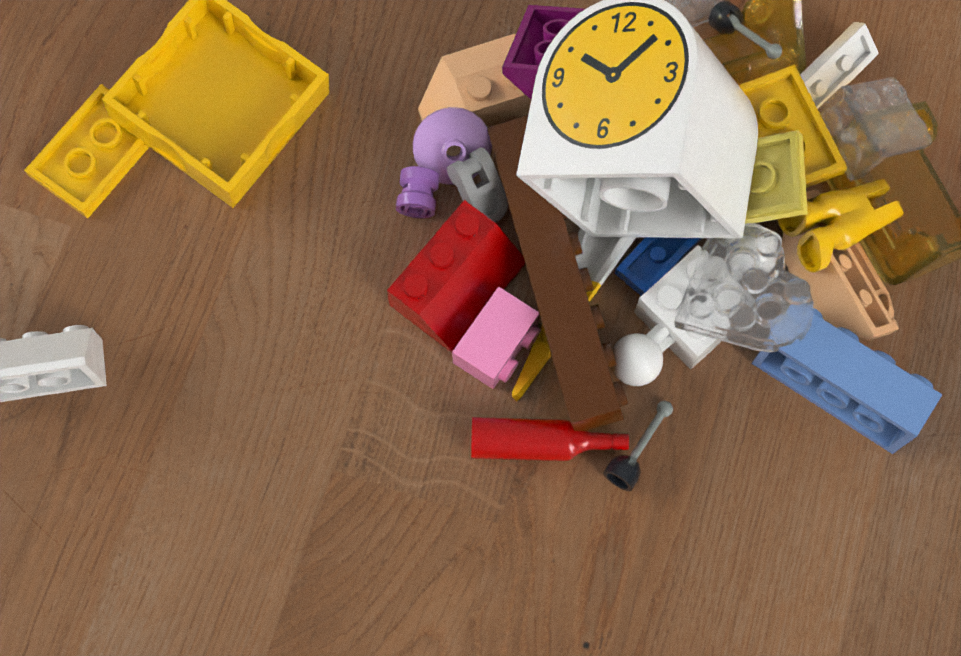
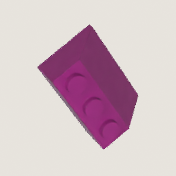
M528 5L502 66V74L528 98L532 99L537 71L550 43L570 20L585 9Z

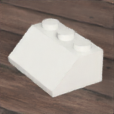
M73 325L64 328L61 333L47 334L46 332L34 331L23 334L22 339L7 341L4 338H0V402L107 386L103 340L93 328L84 325Z

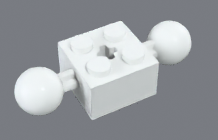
M745 229L743 238H732L728 243L726 249L727 261L721 267L699 245L696 246L639 298L634 313L651 331L646 335L639 333L629 334L616 342L612 351L617 366L611 367L615 376L630 386L649 384L660 374L663 366V352L668 347L690 369L697 365L749 316L757 302L738 283L743 279L758 280L764 278L773 271L778 261L779 252L772 236L760 229ZM691 303L699 307L691 310L688 305Z

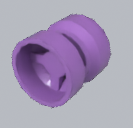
M411 166L403 168L399 181L403 189L402 193L397 196L396 211L412 218H430L434 216L436 200L433 198V193L438 190L440 175L436 171L425 167Z

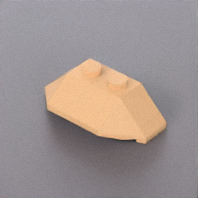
M516 34L442 56L418 107L421 120L423 121L428 115L437 110L448 107L463 108L475 113L483 120L487 127L529 114L531 99L502 74L503 63Z
M818 190L807 191V201L813 202L814 198L821 193ZM819 222L812 228H810L808 231H811L819 227H825L828 225ZM783 232L780 255L788 267V272L799 286L807 300V304L817 309L825 321L836 328H846L858 337L869 341L891 334L899 329L897 321L894 319V309L890 294L859 242L845 250L833 248L828 266L823 270L813 273L807 271L802 266L797 255L798 242L805 233L790 237Z

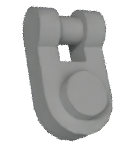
M480 147L471 152L469 159L466 161L458 160L447 167L448 176L452 183L457 186L463 201H467L494 222L504 217L508 208L506 193L492 158L484 148ZM479 173L482 181L475 185L472 175Z

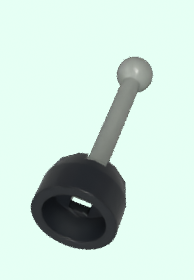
M721 1L711 10L709 24L719 33L730 35L737 30L766 50V54L770 59H777L781 56L782 48L779 44H770L742 25L743 13L730 1Z
M661 401L658 403L657 414L629 456L619 455L610 461L603 474L613 485L625 491H632L641 473L637 458L663 418L672 414L673 406L670 402Z

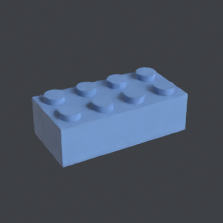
M795 301L788 308L751 363L891 454L918 436L942 397V394L933 389V384L925 377L918 374H909L898 367L896 361L890 355L879 350H871L860 343L858 336L852 331L843 327L836 328L825 321L822 314L814 307L806 304L800 305Z

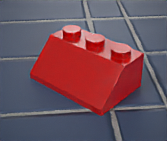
M464 200L387 289L389 305L452 353L496 289L500 287L505 290L526 263L523 255L500 227Z

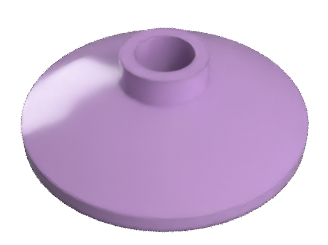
M448 107L431 113L420 123L413 138V154L418 167H425L436 171L440 175L439 183L453 184L447 173L449 165L458 160L466 161L469 159V154L480 147L484 148L491 155L492 144L488 128L479 116L467 109ZM456 145L461 148L460 153L456 156H449L446 153L450 146ZM479 173L473 174L472 178L477 176Z

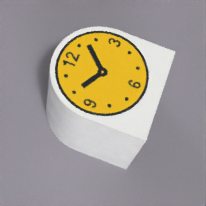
M603 0L586 8L570 20L552 40L541 60L535 79L517 176L591 237L743 238L758 143L756 114L749 98L676 7L664 0Z

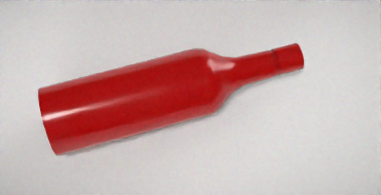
M472 417L471 459L569 461L588 450H629L628 433L611 434L575 431L571 421L567 419Z

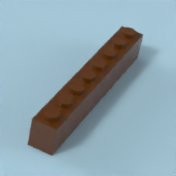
M528 115L488 127L487 130L569 418L575 431H587L624 420L621 406L628 405L622 381L613 382L609 368L617 366L610 341L602 344L598 330L605 328L599 305L590 306L587 292L593 291L594 288L588 268L579 269L576 256L583 254L577 232L575 230L568 233L565 220L569 218L517 176Z

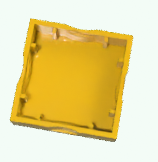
M189 0L168 23L157 43L136 59L102 98V102L111 119L138 139L144 141L146 145L230 207L234 208L329 94V74L285 42L263 32L251 21L248 15L227 0Z

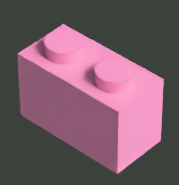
M498 287L453 350V364L492 389L495 388L499 380L506 383L518 366L519 362L515 360L517 354L522 347L529 350L541 332V329L537 327L540 313Z

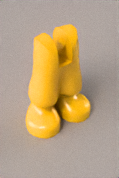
M885 179L872 181L849 189L819 194L814 198L813 202L807 201L808 214L778 219L780 228L786 235L794 237L805 233L798 242L797 255L800 263L807 271L815 273L823 270L830 262L833 248L845 250L869 234L903 216L904 212L899 201L891 202L875 210L870 203L889 191L890 186ZM819 222L828 225L825 227H819L811 231H808L810 228H812Z

